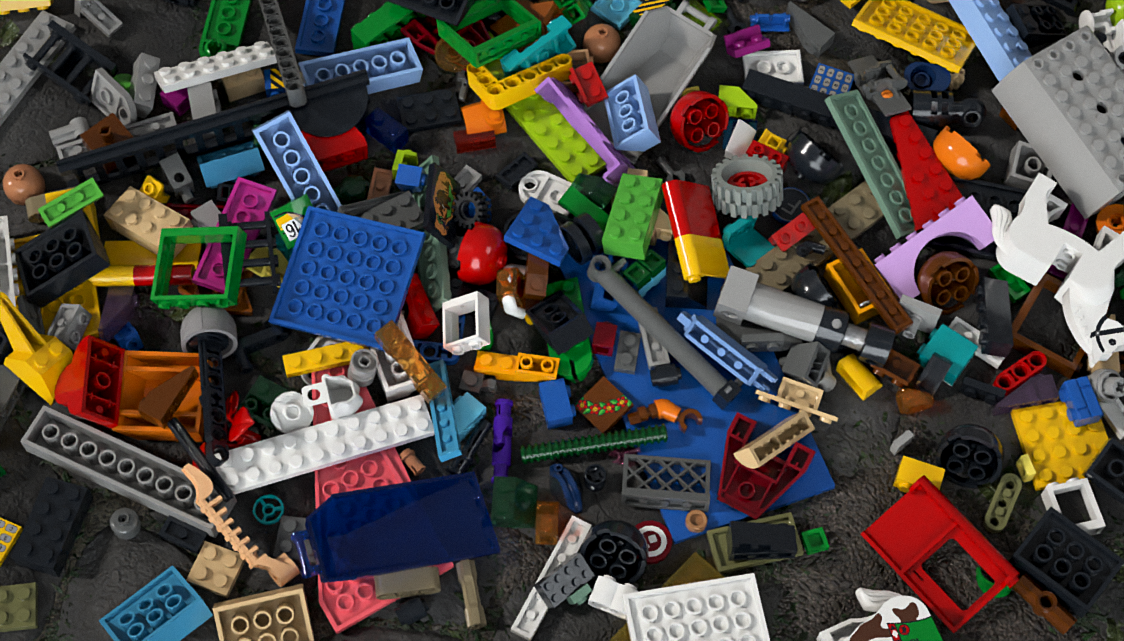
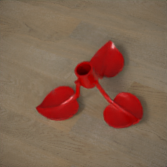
M234 390L225 401L226 420L232 423L228 433V441H237V444H228L229 448H238L261 441L260 434L248 430L255 422L246 407H241L233 418L239 403L237 390ZM204 442V443L199 447V448L202 450V452L205 454V456H206V448H205V445L207 444L206 442ZM193 461L192 465L199 469V467Z

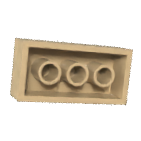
M131 186L104 214L111 229L156 255L158 254L162 228H193L190 219ZM176 244L174 258L187 244Z

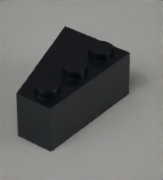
M730 521L726 534L728 561L795 558L797 554L795 525Z

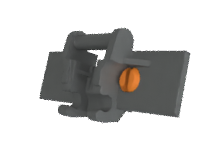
M873 55L847 62L854 72L856 86L867 100H871L878 105L886 117L912 110L911 105L900 92L901 89L907 86L908 82L904 77L900 76L891 60L878 62ZM886 72H888L893 79H890L889 77L886 78Z

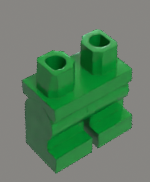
M554 0L559 9L565 7L562 13L572 25L586 18L589 8L593 5L590 0Z

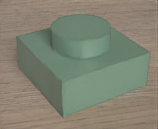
M586 583L566 600L569 604L577 603L580 605L589 598L587 594L592 589Z

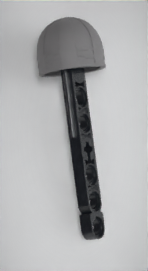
M209 305V308L206 306L193 308L184 317L180 334L182 351L184 353H199L204 434L207 443L205 445L206 458L211 465L219 467L229 459V445L226 444L228 432L222 359L228 357L236 350L238 341L236 324L232 316L224 308ZM207 360L211 361L215 368L211 367ZM208 378L213 379L216 383V386L212 385ZM211 414L215 415L219 422L214 421ZM212 433H216L220 437V441L216 440ZM214 451L220 454L221 460L215 457Z

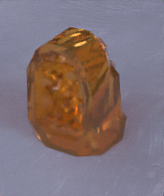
M907 388L896 393L897 405L902 414L909 415L931 408L934 404L933 396L928 392Z

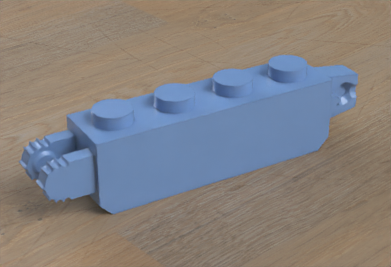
M683 311L677 317V320L685 326L684 330L686 332L684 335L687 339L749 386L754 385L762 392L768 393L770 387L760 380V377L764 376L772 383H776L778 377L767 369L768 365L703 315L693 314L692 316Z

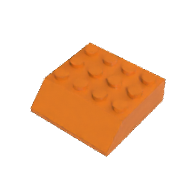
M125 350L118 426L112 428V431L137 440L179 441L168 425L163 429L143 419L138 411L140 401L147 397L150 391L192 365L196 368L199 377L172 418H178L195 442H203V407L199 400V397L202 395L199 353ZM207 360L208 364L213 367V363Z

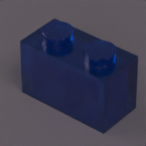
M379 107L364 119L366 132L395 154L398 149L400 150L409 141L407 128Z

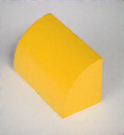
M854 353L847 355L838 362L836 371L863 401L882 387L880 381L857 359Z

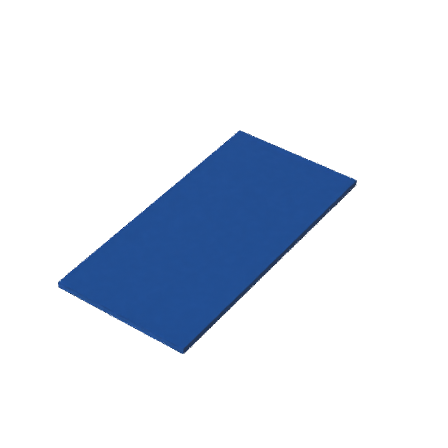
M657 239L656 246L649 245L648 250L652 249L665 259L667 266L668 241ZM725 249V253H726V257H727V261H728V265H729V269H730L731 265H732V266H734V265H733V263H732V261H731V259H730V256H729L727 250ZM567 254L559 269L564 280L578 277L585 315L593 332L595 333L597 322L607 321L617 325V335L612 357L595 354L604 377L634 404L622 417L626 430L641 429L643 426L648 428L650 425L654 427L656 424L661 426L663 423L666 425L667 442L660 441L659 444L654 442L652 445L647 443L646 446L640 444L639 447L634 445L636 454L711 460L710 504L708 513L704 512L708 518L704 531L693 533L687 529L685 520L690 511L659 509L666 527L672 536L673 544L675 545L706 534L708 530L729 526L730 521L741 522L752 518L717 500L727 431L737 412L756 421L758 425L749 441L750 443L787 417L798 413L799 409L791 407L790 410L779 407V402L771 400L770 403L758 400L759 395L754 393L756 390H761L754 385L749 386L743 383L740 387L742 390L739 395L722 410L712 401L714 397L669 352L670 364L674 363L675 367H680L682 379L678 380L676 385L658 388V386L653 387L642 337L640 339L635 375L614 372L620 331L640 333L638 321L619 303L617 308L612 311L604 312L589 309L596 284L587 276V269L591 261L584 265H579ZM629 258L627 268L635 261L638 262V259ZM664 276L659 284L646 292L643 298L653 308L657 307L658 313L728 381L731 379L733 381L736 380L737 377L685 337V326L677 320L679 314L686 311L692 316L693 314L703 315L716 325V317L713 316L725 279L708 276L707 309L665 307L666 276ZM594 333L589 336L591 346L593 342ZM753 352L752 354L768 365L767 369L778 377L776 383L770 382L764 376L760 377V380L770 387L768 394L776 396L782 377H785L774 352ZM668 399L682 408L681 412L686 409L699 411L703 422L702 425H697L694 419H686L684 423L688 427L684 434L680 431L677 421L673 423L665 419L659 420L658 418L652 419L650 417L648 421L630 425L627 414L636 412L637 407H648V404L654 403V400ZM811 432L797 441L816 451V455L807 472L764 513L835 488L834 481ZM794 444L776 455V457L786 461ZM653 463L649 466L655 473L663 468L659 463ZM681 465L671 467L677 475L685 470ZM696 466L692 470L700 477L705 473L706 467ZM643 470L646 479H649L651 475L646 470ZM667 471L659 476L665 483L673 479ZM689 473L681 478L687 485L695 480ZM656 480L649 484L650 488L655 490L662 487ZM677 481L670 486L673 491L684 489ZM699 483L691 488L696 493H705V489Z

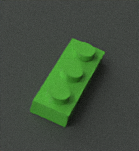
M92 177L37 210L47 226L51 228L79 209H83L104 197V194Z

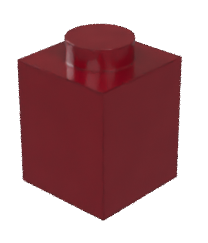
M607 321L596 323L592 353L612 357L617 335V325Z

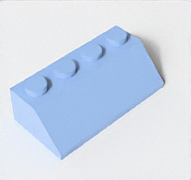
M636 74L606 91L609 98L604 101L616 150L644 152L661 142L648 87Z

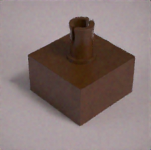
M111 113L80 135L88 151L134 138L114 113ZM133 156L123 158L124 162H126ZM115 161L103 164L107 174L117 168Z

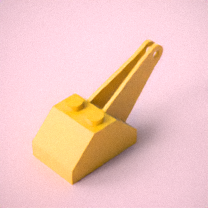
M0 292V321L14 350L5 358L4 365L52 406L56 402L55 387L62 371L72 363L73 353L57 337L39 334L13 305L8 296Z

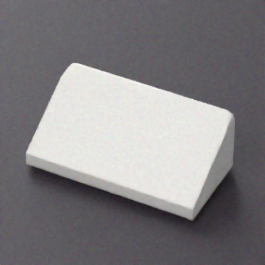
M738 119L726 147L724 157L732 159V156L737 155L739 158L742 157V154H746L754 139L756 130L743 120Z

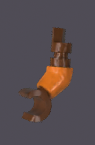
M668 399L654 400V403L648 404V407L640 406L637 407L636 412L627 414L630 425L648 421L650 417L652 419L658 418L659 420L665 419L673 423L677 421L680 431L684 434L688 427L684 423L686 419H694L697 425H702L703 422L699 411L686 409L681 412L682 408Z

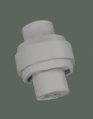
M1101 368L1088 375L1098 402L1112 403L1119 397L1124 396V378L1115 370Z

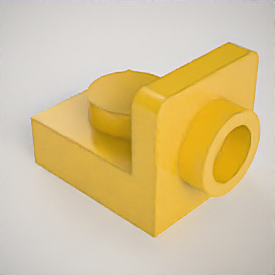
M151 175L146 177L139 190L160 203H167L170 198L164 192V184Z

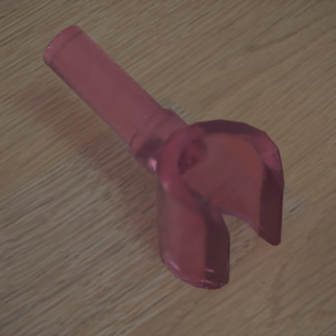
M637 447L625 452L613 450L609 455L613 457L618 455V458L612 461V463L621 465L624 463V454H636L641 452V449Z

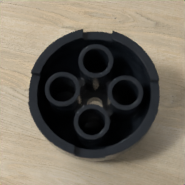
M799 130L790 140L787 147L788 160L796 169L794 173L802 180L806 178L815 184L824 185L833 182L845 169L842 163L824 147L813 141L812 137Z
M812 262L801 268L794 275L791 283L792 294L822 305L826 304L843 310L841 309L843 305L822 275H819V270Z
M963 424L950 429L942 437L936 454L937 466L945 469L944 477L956 485L967 488H978V485L988 482L993 483L999 477L1004 461V451L998 437L989 429L976 424ZM965 461L969 462L968 476L970 478H963L957 475L964 470Z
M607 520L595 525L587 533L580 551L595 575L594 579L597 580L598 576H604L598 569L604 568L607 565L608 559L611 558L610 575L616 578L617 582H629L630 584L636 582L643 575L649 557L648 544L643 534L632 524L621 520ZM630 564H632L631 570L627 573Z

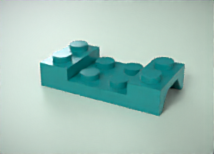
M561 15L547 25L548 33L541 36L534 44L526 47L523 52L519 53L514 49L500 59L505 78L556 55L567 54L576 48V43L568 33V29L572 27V24Z

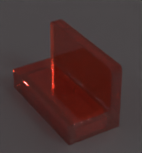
M466 130L453 132L457 154L496 147L494 130L467 134Z

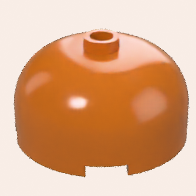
M948 126L937 135L933 142L932 149L948 174L964 180H977L991 167V164L985 158H981L978 150L956 131L951 132Z

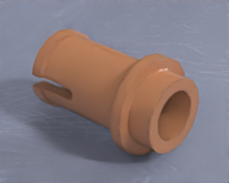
M407 448L399 455L402 463L405 462L415 476H418L426 469V466L416 457L414 450Z

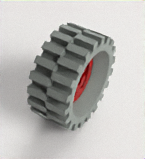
M742 154V157L739 158L735 155L732 156L731 160L728 158L722 160L723 164L717 163L716 168L712 169L713 204L716 205L718 211L722 210L723 214L731 213V217L734 218L737 215H741L742 219H747V216L751 215L752 218H758V214L768 215L769 210L774 212L776 206H781L783 201V170L781 165L776 164L774 159L769 161L767 156L759 158L758 154H753L752 157H748V154Z

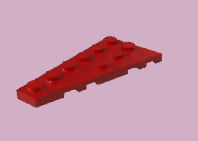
M907 111L892 117L889 122L893 140L898 151V161H900L902 168L901 174L906 196L911 207V217H913L915 224L914 230L919 233L924 230L922 225L931 219L934 222L940 218L938 214L946 208H949V210L955 208L954 203L963 196L913 117Z

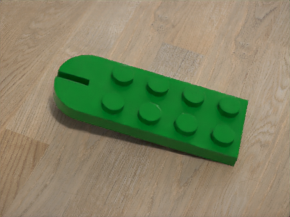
M211 0L199 45L200 57H211L219 52L234 51L237 47H241L252 0Z
M578 277L547 284L545 298L561 290L585 314ZM590 337L560 355H557L548 345L549 356L560 358L557 376L576 383L571 368L572 360H574L575 371L579 381L581 382L586 378L594 360Z

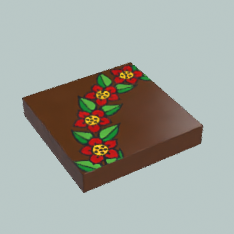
M603 376L574 406L596 429L606 434L634 404Z

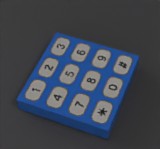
M818 63L809 88L829 95L849 92L854 81V74Z

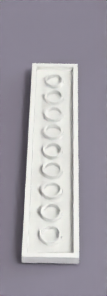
M420 394L229 450V459L223 465L215 468L235 495L434 436V427L424 398ZM219 453L214 454L216 458L222 459Z

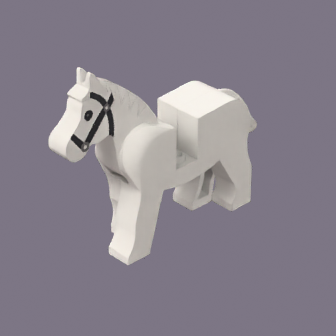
M1039 172L1021 200L1018 215L1013 221L1011 211L997 204L991 207L992 235L997 245L996 257L999 264L1006 271L1034 286L1038 284L1051 264L1059 270L1068 273L1054 298L1062 304L1067 325L1077 343L1088 354L1089 366L1093 368L1098 361H1107L1112 353L1124 351V326L1106 317L1111 296L1114 292V270L1124 262V231L1118 234L1104 225L1096 235L1093 246H1091L1076 235L1050 225L1049 222L1058 219L1068 204L1050 194L1057 182Z

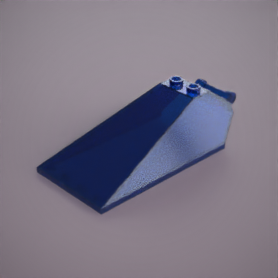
M475 472L332 494L306 518V530L297 531L290 535L292 542L296 545L302 567L300 571L302 578L319 575L323 583L362 579L498 554L501 551ZM306 539L310 541L316 562L315 566L310 564L304 543Z

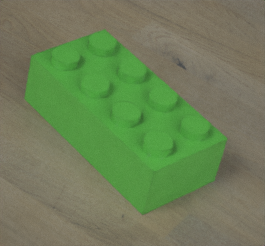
M622 173L602 238L604 254L645 260L664 196L661 186L663 179Z

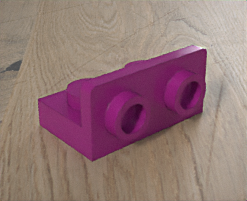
M759 25L724 35L727 54L734 58L771 47L770 40L762 36Z

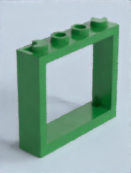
M477 0L458 27L436 19L438 35L476 69L510 53L514 49L517 50L536 41L542 36L541 21L515 0ZM500 10L504 11L520 25L475 47L471 46L455 32Z
M239 226L162 228L150 300L161 309H170L171 307L189 309L190 306H206L209 308V305L228 308V306L237 305L247 233ZM232 242L224 294L168 295L176 244Z

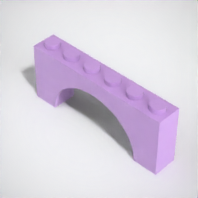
M963 196L954 203L955 208L952 210L946 208L938 214L940 217L934 222L931 219L922 225L924 230L920 233H917L915 230L905 237L908 241L903 245L898 242L890 248L891 253L885 256L882 254L873 260L875 268L898 302H900L902 294L912 298L920 294L914 278V266L919 252L930 240L942 236H957L968 240L978 250L994 241L992 222L973 196L967 199Z

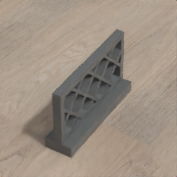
M624 454L621 506L682 511L701 510L708 513L711 460ZM628 461L638 462L641 467L633 471L628 466ZM653 463H659L663 468L655 473L649 466ZM681 465L685 470L677 475L671 467ZM696 466L706 467L705 473L700 477L692 470ZM643 470H646L651 475L645 482L638 476ZM666 471L673 477L668 483H665L659 477ZM687 473L695 479L689 485L681 479ZM633 478L640 484L637 488L627 487V482ZM656 480L662 487L655 490L651 489L648 484ZM677 481L684 489L673 491L670 486ZM699 483L705 489V493H696L691 488Z

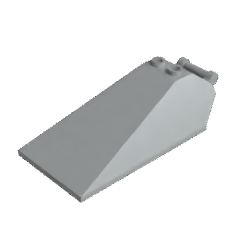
M686 0L682 1L676 11L668 6L650 11L645 10L601 75L600 79L605 90H609L636 74L648 87L659 129L712 50L717 35L710 32V30L716 25L717 19L713 16L709 17L692 7L690 2ZM687 12L706 24L702 27L683 16V14ZM603 100L588 108L585 103H582L583 109L614 145L605 101ZM621 150L633 165L643 152Z

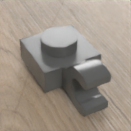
M464 370L458 389L462 393L468 392L471 395L480 396L481 391L496 394L498 386L496 385V380H485V374Z

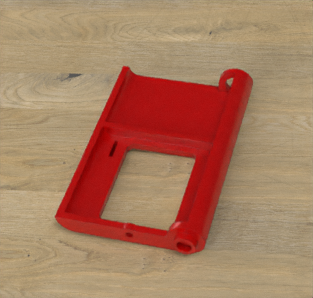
M925 475L920 477L909 488V491L870 527L860 533L953 633L965 625L1006 586L1012 588L1020 580L1017 577L1020 573ZM949 539L956 540L994 580V585L967 610H961L921 567Z

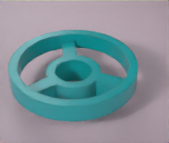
M270 494L261 496L254 503V517L264 525L278 522L284 514V505L281 499ZM263 499H276L281 506L274 507L273 504H266ZM259 502L263 506L262 513L264 517L262 520L256 515V507ZM267 508L273 509L270 514L265 513V510ZM281 511L276 519L267 521L268 518L275 516L276 512Z

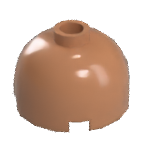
M596 24L590 27L584 35L583 49H588L589 57L593 56V61L597 63L610 62L621 47L619 33L608 24Z
M18 164L11 167L3 178V190L6 196L18 205H26V199L44 194L46 188L45 180L38 169L27 164Z

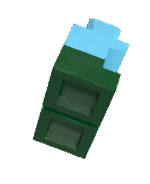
M652 249L647 251L645 260L638 259V262L635 261L623 272V277L628 280V283L642 297L646 295L650 288L659 284L660 280L666 276V260Z

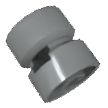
M368 349L355 351L350 360L347 372L348 379L358 384L359 387L369 386L374 380L379 364L377 355Z

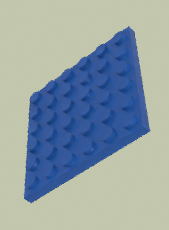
M308 206L269 322L274 325L388 352L426 234L421 231Z

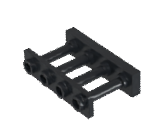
M264 211V221L238 223L227 221V213L218 214L219 227L239 226L242 230L266 229L267 239L246 240L245 249L268 247L269 258L244 259L242 268L270 266L271 276L241 279L240 287L272 285L273 294L277 293V286H281L280 273L276 274L275 267H279L278 255L273 254V249H276L277 246L276 236H271V230H274L273 218H269V211ZM232 242L221 243L225 285Z

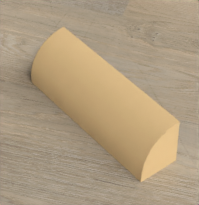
M804 410L787 417L733 454L742 465L755 469L815 430Z

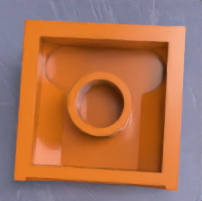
M482 99L481 102L461 107L468 140L507 133L503 109L492 110Z

